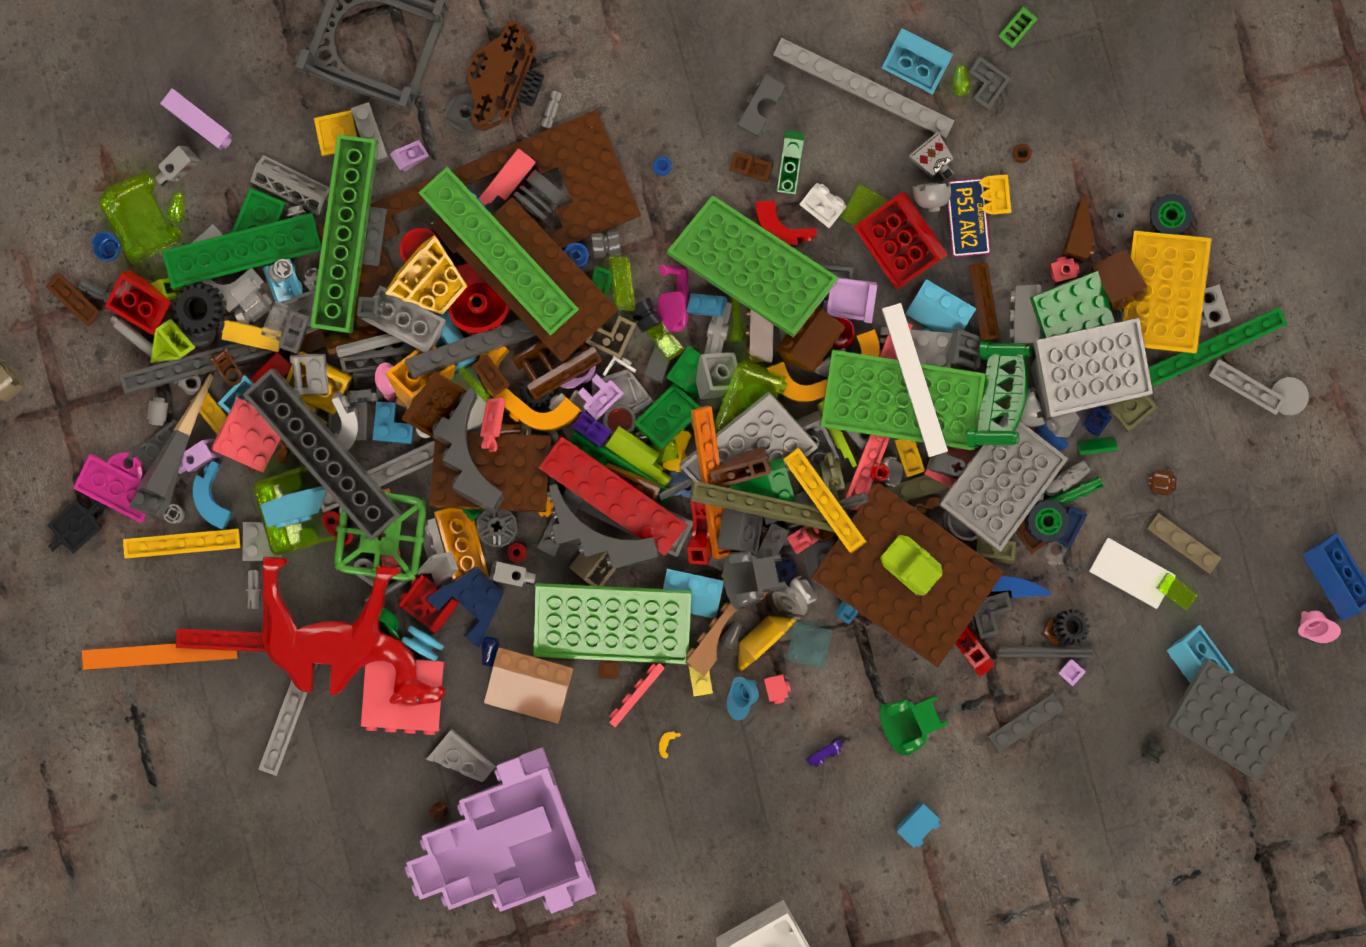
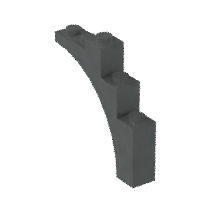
M469 388L466 393L463 392L460 396V403L456 409L454 408L451 411L449 420L442 417L440 421L434 424L432 431L436 440L450 447L446 448L442 455L444 465L460 474L456 475L452 482L454 492L495 514L504 500L503 492L492 486L479 473L471 460L468 450V422L471 410L478 398L476 391Z
M558 485L549 486L550 491H547L549 501L554 502L555 509L552 510L555 521L559 520V524L552 526L553 530L550 531L552 541H556L557 545L580 539L581 542L578 543L580 554L589 557L608 551L609 555H605L608 566H612L613 569L659 557L653 538L620 540L593 531L571 512L561 495Z

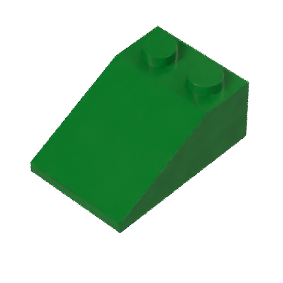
M783 458L770 461L771 474L730 485L731 489L789 502L796 501Z

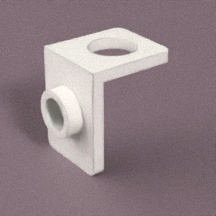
M613 357L603 376L606 377L615 361L633 373L636 372V369L630 366L632 363L622 357L620 360L617 357Z

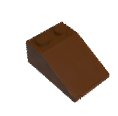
M1082 196L1077 202L1062 256H1068V258L1085 262L1093 256L1095 245H1092L1094 238L1087 198Z

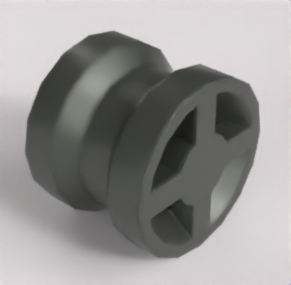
M1147 742V748L1145 752H1142L1141 756L1159 764V757L1161 754H1164L1165 750Z

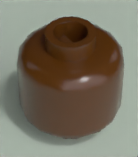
M1156 469L1153 475H1149L1148 487H1151L1153 494L1168 496L1172 491L1175 492L1177 476H1174L1172 471Z

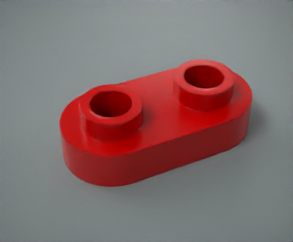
M328 511L322 517V525L334 541L337 542L338 532L336 528L339 527L340 515L335 511ZM334 517L335 523L331 525L329 518ZM347 533L344 546L352 542L354 536L352 533Z

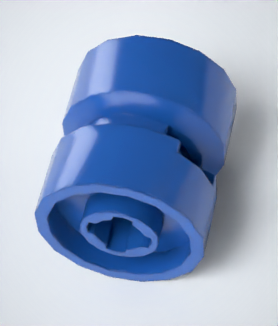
M580 243L568 245L564 252L580 269L585 268L589 262V254L586 247Z

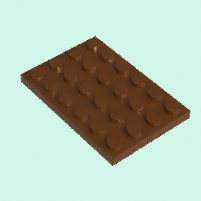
M467 432L468 450L472 462L479 473L492 486L503 492L504 500L498 510L546 512L549 475L539 469V465L551 448V436L502 434L499 437H495L497 442L496 452H489V448L482 449L481 447L484 439L480 436L481 433ZM435 439L429 506L433 508L486 510L454 492L452 482L456 475L460 474L444 465L442 455L446 448L450 447Z

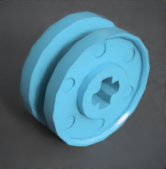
M409 626L408 631L413 635V638L410 639L403 636L401 641L421 655L436 661L438 656L432 652V649L443 650L444 645L428 634Z

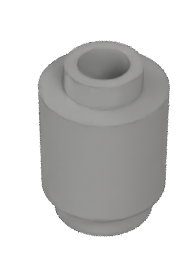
M153 397V401L149 400L148 424L164 426L168 410V403L165 402V398Z

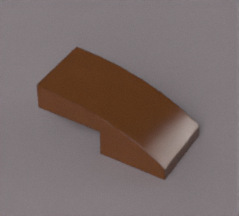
M735 152L729 170L750 178L769 182L774 164Z

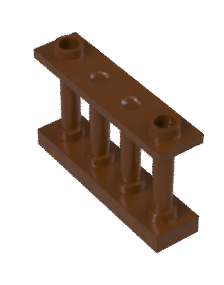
M542 341L511 358L518 371L524 368L531 380L527 387L535 400L602 362L595 347L593 346L588 349L585 342L579 347L582 352L574 358L569 356L564 361L565 363L557 368H554L547 356L551 351ZM539 358L548 371L547 374L540 378L537 377L530 365Z

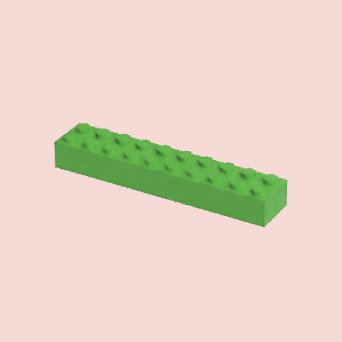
M337 134L312 312V328L345 333L353 332L379 141L375 139Z

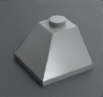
M735 352L700 355L696 375V385L700 399L718 398L744 388Z

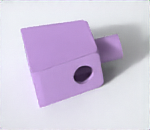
M214 439L202 440L186 450L178 473L182 474L186 470L188 472L197 471L207 463L221 457L222 454L211 449Z

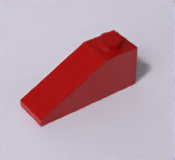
M966 627L955 642V645L976 674L981 677L995 667L984 648Z

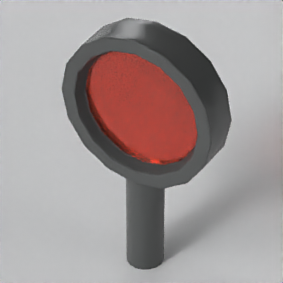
M649 397L631 409L623 404L611 406L604 415L603 424L612 431L611 435L614 434L619 426L631 433L635 427V415L652 405L653 401Z

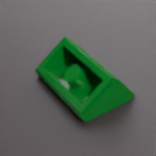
M1114 437L1079 440L1076 442L1079 456L1119 450Z

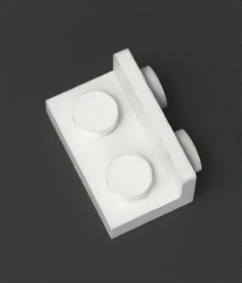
M818 183L812 187L799 204L828 228L834 224L847 207L840 197L833 196L826 186Z

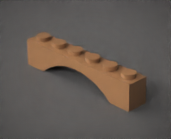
M725 603L720 610L723 613L720 618L715 617L709 624L710 631L707 634L703 632L697 640L699 643L696 649L691 648L685 656L688 659L685 663L703 677L717 661L716 650L722 628L727 620L738 611L731 603Z

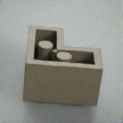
M619 316L611 333L599 328L585 343L621 360L637 324Z

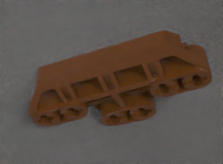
M517 21L508 22L501 36L478 49L473 55L466 74V83L470 87L475 104L470 123L475 129L487 131L509 121L536 51L533 40H530L524 26L520 25ZM513 28L515 29V33L512 37L509 50L507 52H504L503 50L509 38L510 31ZM523 38L526 41L525 47L523 49L527 51L526 53L515 50L516 47L520 49ZM482 56L484 57V60L481 64L476 80H473L472 76L474 75L479 59ZM515 61L518 62L514 73L517 78L506 74L507 72L511 73ZM505 86H509L505 97L508 102L497 99V96H502ZM488 98L489 102L485 108L482 120L477 122L484 100ZM496 110L500 111L498 116L501 120L488 124V121L492 122Z

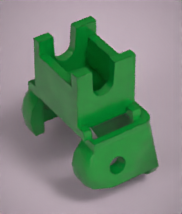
M931 696L915 704L911 701L908 702L907 699L884 703L880 707V720L889 743L899 754L911 755L926 744L927 734L949 725L946 720L940 722L932 702L938 700L937 696Z

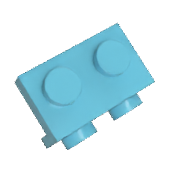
M290 258L285 260L291 263L292 273L282 282H274L269 278L268 270L271 265L263 268L276 304L303 294L302 284L297 279L295 274L296 268L293 262L290 261Z

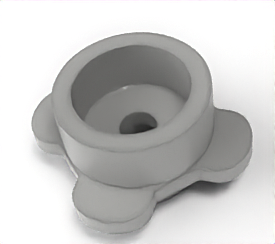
M303 205L294 206L288 209L289 214H287V217L301 216L307 214V211L304 210Z

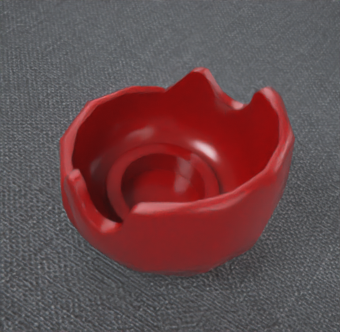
M840 317L835 319L846 328L832 346L838 349L849 346L855 336L853 324L848 319Z

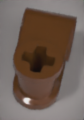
M226 347L214 357H209L229 385H237L241 382L242 374ZM231 371L237 372V376L234 379H228V374Z

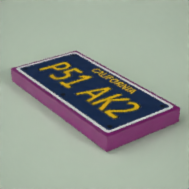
M983 178L945 181L951 184V197L947 203L952 258L991 254L987 213L982 210V207L986 205V200L980 196L985 191V187L979 184Z

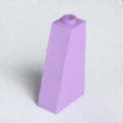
M171 89L160 103L166 110L219 150L226 149L232 142L231 137L233 135L174 89Z

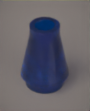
M484 637V640L481 642L482 665L493 666L498 648L500 647L499 639Z

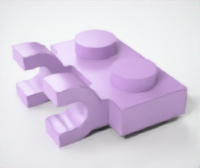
M596 374L591 380L600 390L593 397L584 388L578 392L587 402L583 406L584 409L595 420L624 394L611 380L605 383Z

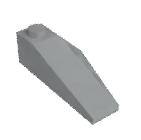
M1035 358L1030 369L1047 427L1053 431L1056 437L1068 438L1080 418L1076 412L1047 417L1037 358Z

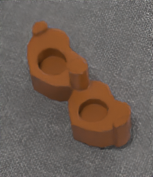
M280 439L279 444L282 449L278 450L276 457L280 463H284L287 461V448L289 447Z
M933 497L927 501V505L917 504L914 508L923 514L927 510L939 507L938 504L941 500Z

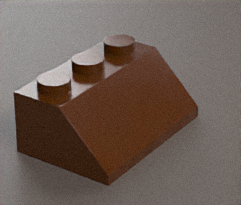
M816 308L794 338L786 334L776 350L785 363L814 372L846 327L823 309Z

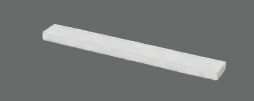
M899 303L883 308L882 312L928 457L947 452L948 450L902 305Z

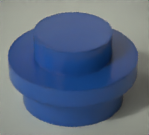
M658 157L653 162V170L657 175L665 176L672 169L671 161L667 157Z

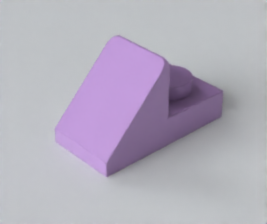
M419 140L396 149L390 154L399 170L404 172L429 157Z

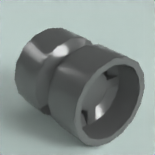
M618 231L607 232L606 236L603 233L592 234L595 259L603 258L607 253L611 257L621 255Z

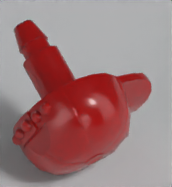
M469 264L456 267L467 287L448 308L453 324L460 330L467 332L468 335L473 333L476 335L489 330L493 331L496 327L500 328L502 322L507 318L510 307Z

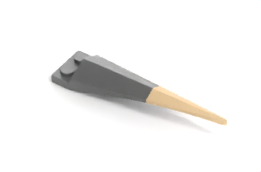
M211 373L137 486L138 491L129 505L132 510L159 519L163 517L171 502L177 475L191 431L213 380Z

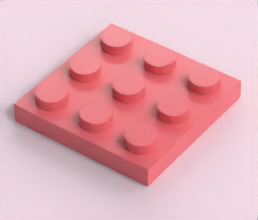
M237 397L211 449L263 473L281 438L248 401Z

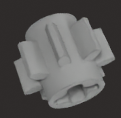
M312 268L305 273L306 280L303 282L310 291L313 289L316 291L318 270L316 268Z

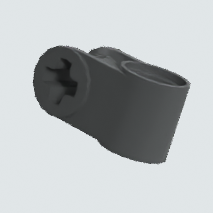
M946 453L930 457L927 469L932 472L952 478H958L966 468L965 463L961 459L949 456ZM956 464L959 465L960 469L957 473H955L954 468H952Z

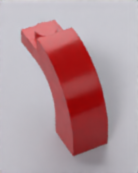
M775 200L756 202V215L759 225L791 247L798 246L797 239H801V242L813 241L812 238H816V228L793 230L783 226L776 215Z
M691 501L693 531L687 546L689 564L708 565L712 556L705 504Z

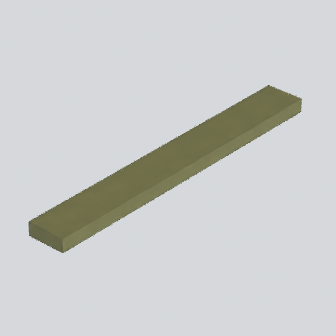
M693 482L690 501L835 532L817 507L703 482Z

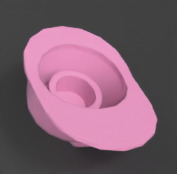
M384 362L376 369L375 383L389 402L394 403L398 397L386 376V372L394 366Z
M1303 611L1301 613L1302 618L1298 628L1300 636L1318 643L1332 642L1339 637L1341 633L1339 625L1328 620L1322 612Z

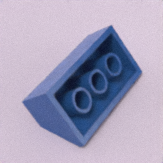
M1335 533L1302 554L1306 564L1311 568L1316 580L1320 583L1326 597L1330 600L1336 614L1339 615L1342 621L1360 613L1366 608V579L1338 533Z

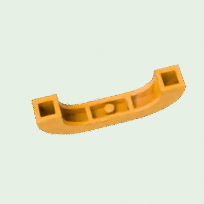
M875 329L856 336L862 355L879 357L880 346ZM784 362L765 369L772 386L785 398L796 402H812L822 399V402L824 401L827 379L813 385L804 386L797 384L790 378Z
M504 346L480 355V359L488 355L497 368H499L500 363L510 351ZM480 378L484 388L493 398L506 400L504 408L510 411L508 415L516 422L520 419L524 424L535 430L544 432L561 430L572 424L582 413L566 397L553 411L548 413L536 412L508 389L494 397Z

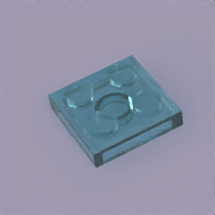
M795 622L786 660L824 668L832 631Z

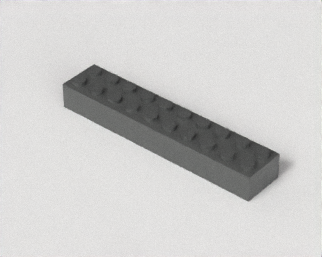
M276 368L270 369L242 394L371 541L380 536L403 515L400 509Z

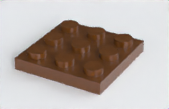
M435 371L428 378L427 383L417 394L410 407L406 409L401 419L434 438L432 431L434 424L440 421L442 417L449 419L451 411L454 408L456 409L460 403V396L463 392L466 393L467 391Z

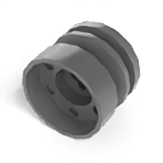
M534 170L526 179L531 188L527 189L524 186H520L519 188L525 195L522 196L516 191L513 196L529 214L545 221L547 217L541 212L542 209L550 214L552 211L547 206L548 202L557 206L565 195L544 176Z
M485 510L477 521L479 537L484 543L492 547L507 546L515 540L518 534L519 524L516 516L511 511L497 510L493 514ZM499 521L502 530L499 529L498 532H495L492 525Z

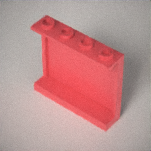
M415 659L417 680L435 688L442 686L445 661ZM376 661L365 665L361 726L366 727L368 731H377L378 727L385 728V732H396L397 729H404V733L416 734V730L424 731L423 734L435 735V731H440L441 700L435 703L409 707L392 704L389 700L393 695L396 678L394 666L386 661Z

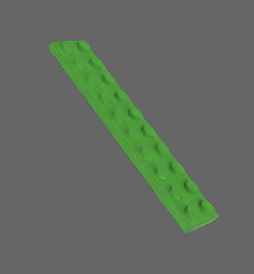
M448 167L419 192V195L550 336L579 311V308Z

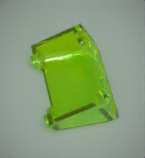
M147 171L107 187L99 197L100 206L115 235L120 239L121 246L132 265L141 263L182 240L180 229L174 225L169 226L152 194L155 181L149 176Z
M747 360L739 362L714 423L715 433L717 434L766 393L770 392L777 399V396L786 390L788 383L785 380L787 377Z

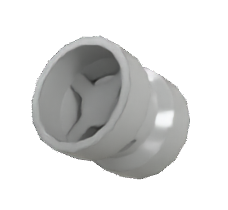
M285 259L276 261L269 267V278L274 282H282L291 275L292 265Z
M170 504L163 517L169 523L178 524L184 520L185 511L179 505Z

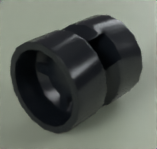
M646 298L628 309L632 318L638 320L637 326L641 333L652 329L663 321L658 311L653 310L655 306L650 298Z

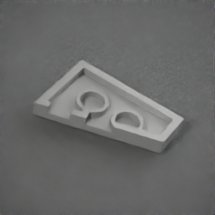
M452 729L427 758L429 761H434L446 768L461 772V774L483 782L496 767Z

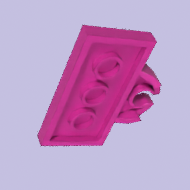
M130 452L118 453L110 457L108 462L93 454H89L73 489L142 524L147 514L134 511L129 507L138 491L137 486L145 473L144 465L140 458L136 456L133 459V467L128 468L125 466L124 461L130 456Z

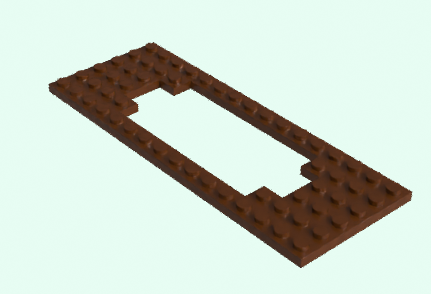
M597 110L451 170L467 186L498 173L518 148L529 157L534 158L541 175L559 168L573 201L556 209L562 228L548 233L561 249L566 248L572 243L588 239L594 233L605 232L641 217ZM434 178L370 204V207L387 209L383 241L399 235L392 218L393 216L426 203L419 195V192ZM325 223L316 226L321 247ZM383 246L380 267L362 264L353 325L355 329L371 325L357 316L359 297L373 298L380 285L387 289L395 277Z

